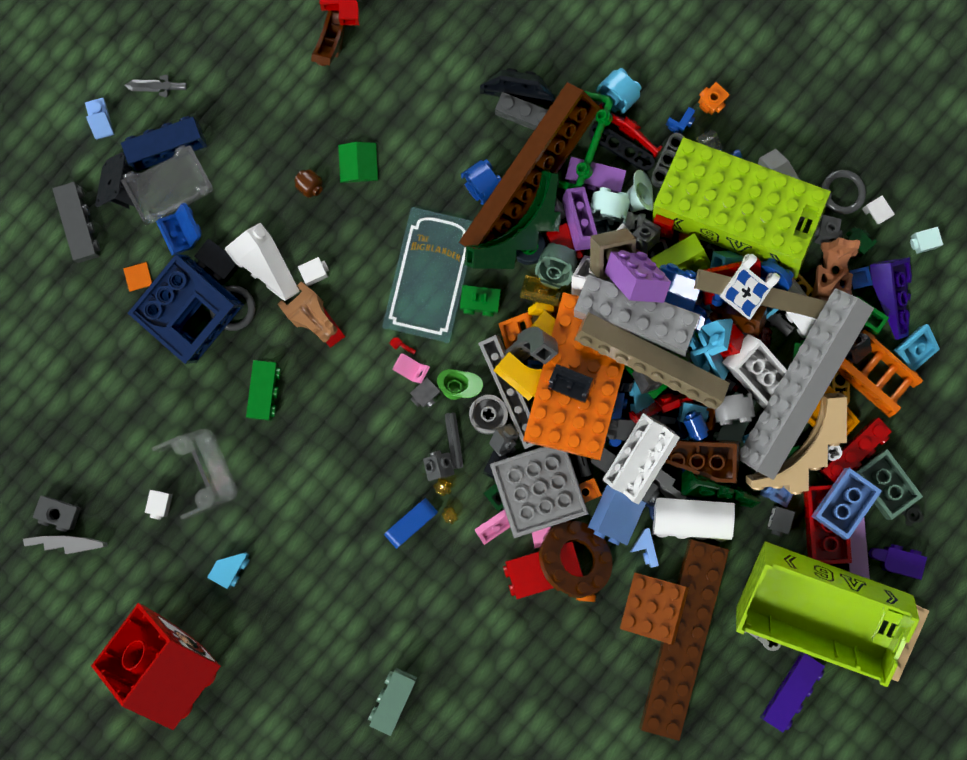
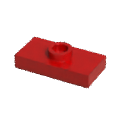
M656 214L654 224L661 227L660 237L672 241L674 237V220Z

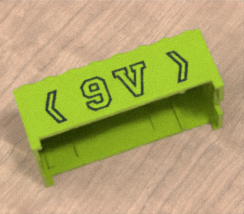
M683 137L653 204V223L656 214L674 220V230L690 236L695 233L697 239L743 256L754 254L761 262L767 261L768 258L775 259L779 266L790 270L794 274L793 278L797 279L824 214L831 191ZM800 217H804L805 219L800 231L796 230ZM807 220H812L808 233H804L803 230Z
M766 541L762 546L736 607V632L741 634L748 632L879 680L880 685L888 687L897 669L898 659L906 642L909 643L919 622L914 595ZM883 621H888L883 634L879 633ZM894 623L896 627L891 637H889L887 633L891 624Z

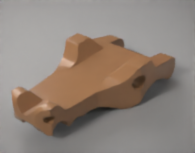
M300 282L297 286L302 292L288 305L281 300L278 306L297 328H307L323 342H327L330 336L334 335L338 329L325 315L323 300L303 282Z

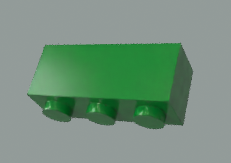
M253 360L246 418L272 421V417H275L276 406H274V398L278 397L279 392L276 382L281 376V368H278L279 364Z

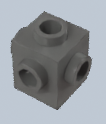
M823 215L815 233L814 243L821 245L822 242H832L837 238H841V219Z
M441 450L431 452L430 457L423 459L428 481L455 475L449 452L441 454Z

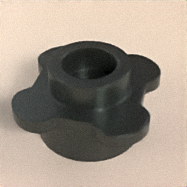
M913 504L912 507L902 512L906 519L905 524L908 526L924 520L920 506L917 504Z

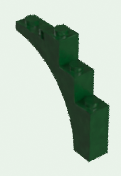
M542 171L539 188L527 213L513 228L502 236L486 243L467 245L464 265L473 269H514L517 261L516 250H537L539 231L559 232L561 212L555 211L557 203L556 192L559 185L558 173Z

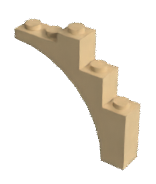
M840 392L824 394L821 398L816 423L809 437L798 451L784 461L774 480L761 473L746 475V483L754 490H763L764 487L780 489L784 486L791 494H802L803 491H809V469L820 470L821 467H828V445L839 446L840 443H847V397Z

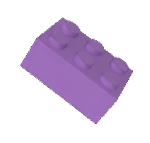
M624 250L619 252L611 251L605 273L630 301L664 303L671 281L647 257L646 253H629Z

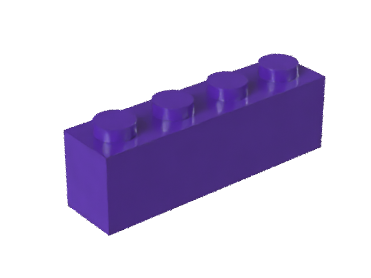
M801 652L760 718L782 733L784 730H788L793 723L791 719L795 713L798 714L803 708V700L812 694L814 690L812 686L815 681H819L822 678L825 666Z

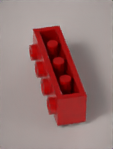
M879 417L872 419L841 449L842 456L835 461L829 460L828 467H822L818 471L833 485L844 468H851L853 471L857 470L862 465L860 461L865 457L869 458L876 452L874 448L879 443L883 445L890 438L888 435L892 431Z

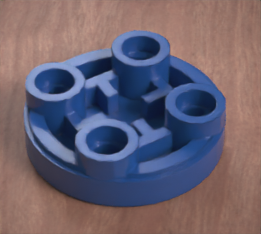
M772 258L761 262V277H764L765 280L769 273H777L780 276L779 281L773 288L785 291L791 288L794 274L790 270L782 268Z

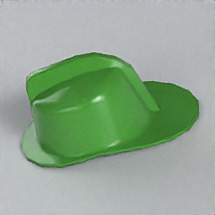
M448 369L442 371L437 378L439 389L451 400L475 397L483 389L481 378L470 372Z

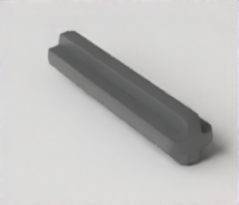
M446 413L445 422L453 469L463 468L456 413Z

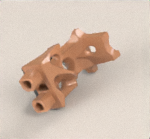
M837 238L832 242L821 243L823 262L822 265L817 267L816 280L811 297L828 301L835 288L852 295L853 274L849 273L847 264L850 257L857 255L860 240ZM834 266L839 267L838 274H833L832 268ZM841 280H842V281L844 282V284H845L844 288H842V287L840 286V281H841Z

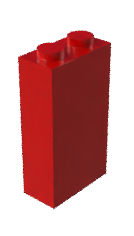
M573 542L565 543L560 553L562 565L570 574L582 577ZM539 551L505 561L506 566H503L506 578L510 577L512 584L508 586L511 596H516V599L554 588L542 572L539 562Z

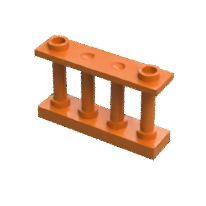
M864 329L861 333H865L870 337L871 352L875 355L862 371L853 366V362L844 359L837 372L890 418L901 409L897 401L909 386L914 388L921 384L923 380L916 371L911 370L875 339L871 332H867ZM882 360L889 369L874 384L868 379V375L879 361ZM897 373L904 381L892 396L889 397L883 392L882 388Z

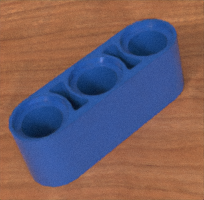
M425 498L393 525L384 536L397 549L432 519L438 511Z

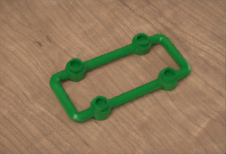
M584 91L593 101L606 104L604 109L596 113L598 125L584 162L579 163L576 167L578 175L576 183L559 180L557 188L571 189L582 187L585 179L592 176L593 168L590 165L605 126H608L613 120V116L610 113L613 99L610 96Z

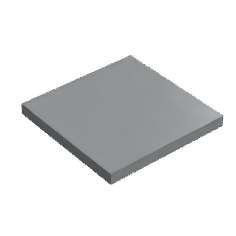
M543 446L490 464L514 538L588 514L568 452Z

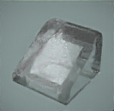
M709 130L696 137L698 143L717 150L723 149L717 133L713 130Z

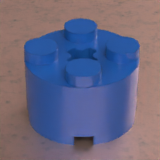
M487 159L478 161L461 173V178H466L467 182L464 185L476 201L481 200V205L485 204L501 181V177L495 175L491 170L493 169L492 165Z

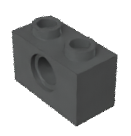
M40 496L33 518L38 519L37 523L45 526L53 524L56 525L57 530L67 532V530H74L81 507L48 496ZM56 509L60 511V517L57 520L53 517V512Z

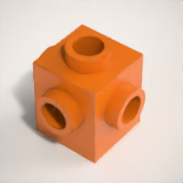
M715 82L710 88L706 87L699 94L701 97L698 101L699 107L702 111L711 115L715 112L719 113L726 106L724 102L730 94Z

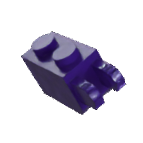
M891 544V547H884V549L870 548L868 552L869 557L881 561L880 566L883 570L922 580L927 557L921 556L922 552L910 549V552L903 551L902 546Z

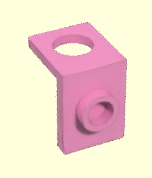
M401 353L392 370L412 382L421 384L430 367L420 364Z

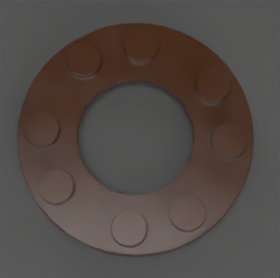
M566 521L557 524L545 534L542 546L539 548V562L547 581L557 591H562L573 598L589 597L600 591L610 579L613 566L611 551L606 540L594 535V530L588 528V524L580 521ZM575 540L586 545L587 549L590 550L593 557V566L588 575L578 577L566 571L560 558L561 548L566 542Z

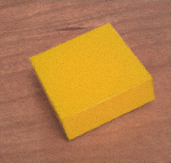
M536 302L528 308V315L540 316L544 311L551 314L554 312V305Z

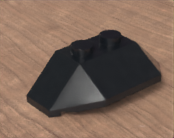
M507 68L506 70H501L480 85V94L500 97L502 92L524 101L552 105L555 101L554 94L543 79L531 71L520 73L516 69Z

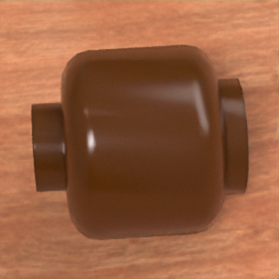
M301 170L296 175L294 180L295 188L305 197L318 196L322 192L323 180L312 170Z

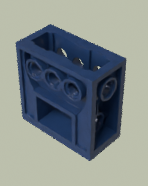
M176 254L128 314L184 364L198 362L244 304L188 255ZM203 303L215 316L196 338L184 325Z

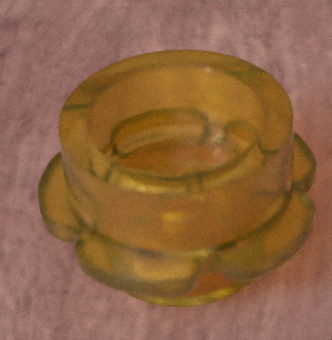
M438 479L437 483L433 485L436 489L435 492L439 495L445 496L452 492L450 490L452 484L445 479Z
M444 507L445 512L442 513V516L446 523L450 522L453 525L458 520V517L452 507L447 509Z

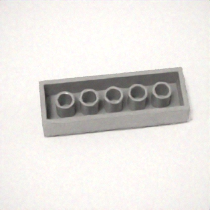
M591 275L587 276L574 308V317L583 320L589 312L661 349L683 357L687 354L700 319V314L666 302L630 301L615 284Z

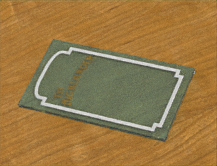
M411 207L382 328L450 343L462 285L464 284L468 267L464 265L466 248L459 241L473 221Z

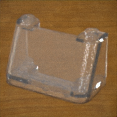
M190 145L178 147L175 150L174 157L140 174L131 171L123 176L124 179L121 182L145 226L177 211L182 203L189 205L213 191L212 184Z

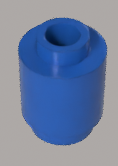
M694 410L685 414L683 422L690 437L694 441L706 438L709 435L707 432L709 429L701 412Z

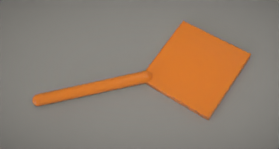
M147 262L123 268L129 292L149 287L152 284Z

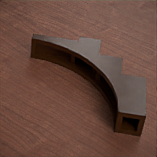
M328 11L320 38L311 57V61L316 62L318 65L330 66L334 57L338 58L342 51L344 31L347 25H340L339 11Z

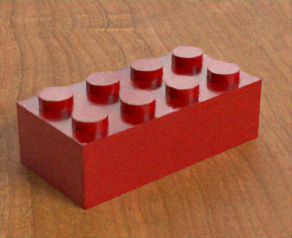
M832 485L809 486V491H803L808 557L826 564L852 563L850 538L842 539L811 517Z

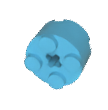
M623 68L612 71L597 86L596 91L597 93L600 91L602 95L610 96L613 99L611 111L615 113L620 111V114H624L640 98L642 87L637 81H633Z

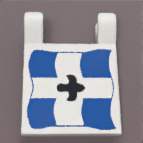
M754 254L745 255L741 266L720 295L724 301L748 320H751L771 288L780 279L777 273H769L764 282L749 270L757 261V257Z

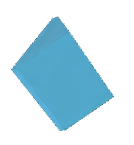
M925 324L915 330L891 352L911 370L916 371L940 348L930 326Z

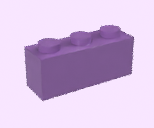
M570 158L565 182L576 183L578 179L576 167L579 163L584 162L583 159ZM592 162L590 166L593 168V174L590 178L585 179L582 187L593 193L599 191L601 187L609 188L614 193L621 192L626 170Z
M585 187L566 189L562 197V204L575 251L590 249V236L597 235V230Z

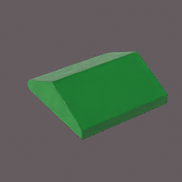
M352 142L338 145L340 183L378 181L376 143Z

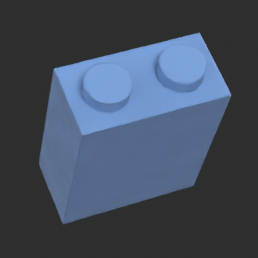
M607 485L588 528L594 530L593 534L603 539L605 536L609 537L608 541L618 546L620 543L628 545L646 502L641 501L639 504H636L625 494Z

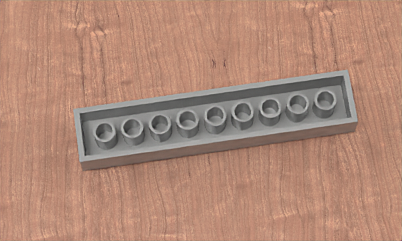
M836 288L834 289L805 341L800 346L798 353L790 363L788 370L780 380L774 394L769 399L767 406L759 416L746 442L740 449V461L774 480L874 310L872 306L853 295Z

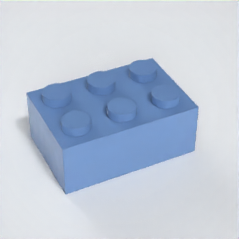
M844 468L811 517L842 539H849L882 490L851 468Z

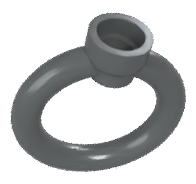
M837 170L825 178L821 188L830 191V184L835 179L845 177L856 184L858 198L854 204L843 207L832 201L830 193L826 206L836 213L850 214L857 211L863 205L866 198V188L862 179L854 172Z
M236 285L225 286L230 293H237L243 296L248 305L245 318L237 323H229L225 330L237 331L243 329L254 318L255 301L246 289ZM210 310V314L213 319L215 314Z

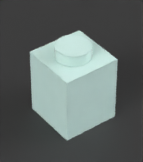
M938 227L916 232L911 236L912 239H910L911 247L916 251V254L933 250L943 245Z

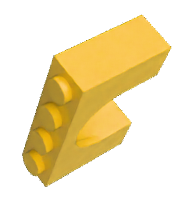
M544 311L531 327H538L551 336L556 319L547 311ZM508 352L493 371L529 401L532 397H535L542 369L529 368Z

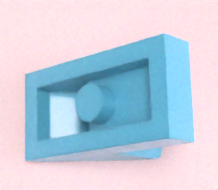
M731 318L716 320L701 326L710 336L707 352L711 356L728 350L733 324Z

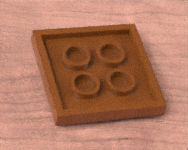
M634 573L620 629L674 645L689 587Z

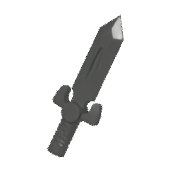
M168 75L159 77L161 80H165L163 83L160 80H131L124 85L131 91L159 92V95L162 97H168L170 90H187V83L169 82Z

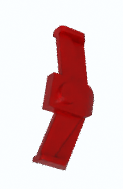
M602 102L599 107L604 109L605 103ZM611 113L613 116L612 123L619 126L621 132L633 141L635 139L653 154L654 159L659 155L663 147L660 145L656 148L640 131L641 127L636 121L629 119L627 116L624 119Z
M666 393L655 398L654 403L636 414L633 411L629 412V416L637 424L643 413L648 416H652L659 411L665 413L680 407V403L693 399L688 398L684 394L674 395Z

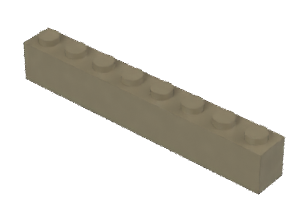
M589 312L582 320L574 339L583 346H588L598 351L601 355H606L616 360V362L624 364L634 371L642 373L652 380L660 382L670 389L678 391L688 398L694 399L714 410L723 403L730 384Z

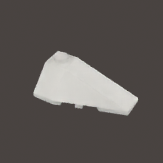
M261 223L249 228L225 247L226 252L240 268L244 267L251 272L252 277L264 282L266 287L282 300L286 301L300 292L275 242Z

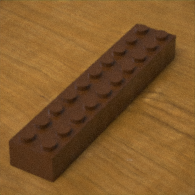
M568 82L566 83L480 212L459 241L461 245L466 248L467 245H477L492 241L507 233L527 213L539 188L542 171L555 173L559 171L595 118L596 113L601 109L582 89Z
M692 539L688 540L677 584L689 587L675 644L671 645L661 642L639 726L642 731L680 741L728 557V549Z

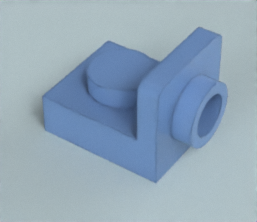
M784 486L780 489L764 487L760 492L761 496L769 498L787 508L793 496Z

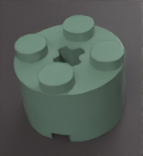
M549 243L542 250L535 267V274L540 278V282L552 289H559L561 286L569 285L578 263L576 251L564 245Z

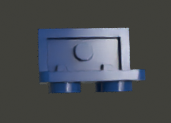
M182 203L175 214L156 221L172 256L192 249L201 237V228L195 223L192 209L186 203Z

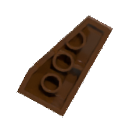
M678 440L665 463L691 471L696 475L704 476L715 482L737 483L740 441Z

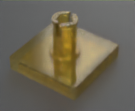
M525 275L520 298L532 300L533 304L539 302L558 306L562 286L559 289H552L544 286L540 282V278Z

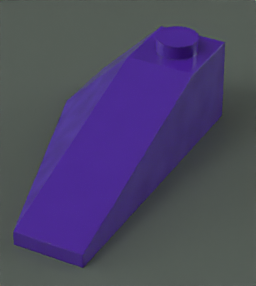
M910 257L870 264L872 284L885 315L889 317L888 323L895 340L907 337L909 335L910 313L906 309L908 300L911 299V294L907 293L908 283L912 281Z

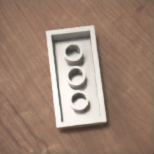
M747 334L743 339L740 353L727 356L722 362L749 393H752V397L757 400L763 409L767 406L769 399L774 394L780 380L787 371L764 343L750 334Z

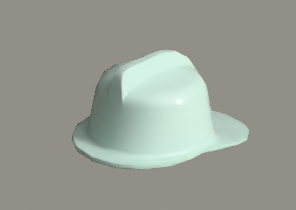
M637 170L634 173V184L627 191L630 199V211L636 212L644 209L652 211L654 202L651 181L644 171Z

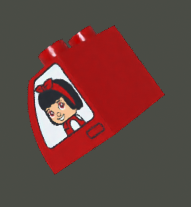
M140 603L135 606L91 665L122 707L172 730L175 729L181 719L186 718L190 714L193 703L204 688L213 683L217 671L221 667L211 654L195 639Z

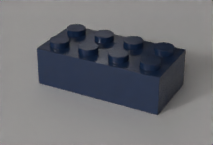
M190 116L183 117L174 124L166 123L157 130H146L143 132V135L127 137L124 142H121L126 160L136 172L207 147L200 125L194 117Z

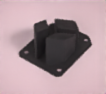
M123 152L107 159L102 167L96 207L109 201L127 209H130L129 205L134 207L138 198L136 178L131 176L132 169L125 162L126 157Z

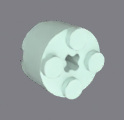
M601 187L599 191L594 192L590 204L594 221L607 219L609 225H614V222H619V225L625 224L630 205L629 194L624 192L614 193L611 192V189Z

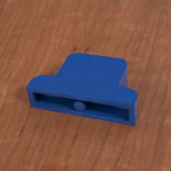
M672 263L661 265L659 269L671 281L664 302L700 314L696 329L702 330L701 326L706 324L708 315L704 309L696 306L701 291L694 289L697 273L692 270L684 271L678 269L679 267Z

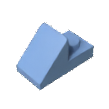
M99 98L85 102L88 113L86 118L95 139L114 135L105 99Z
M644 528L630 552L645 549L646 553H643L645 564H649L651 568L659 566L650 529Z

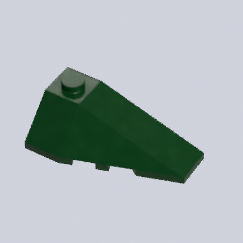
M688 470L682 473L681 496L715 502L735 503V505L753 508L761 503L760 498L732 483L715 482Z

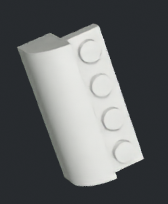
M643 413L604 476L603 481L611 488L625 494L634 503L639 504L680 437L663 423Z
M656 497L652 535H657L658 537L676 536L679 539L687 537L696 538L697 540L715 539L719 542L732 540L735 503Z

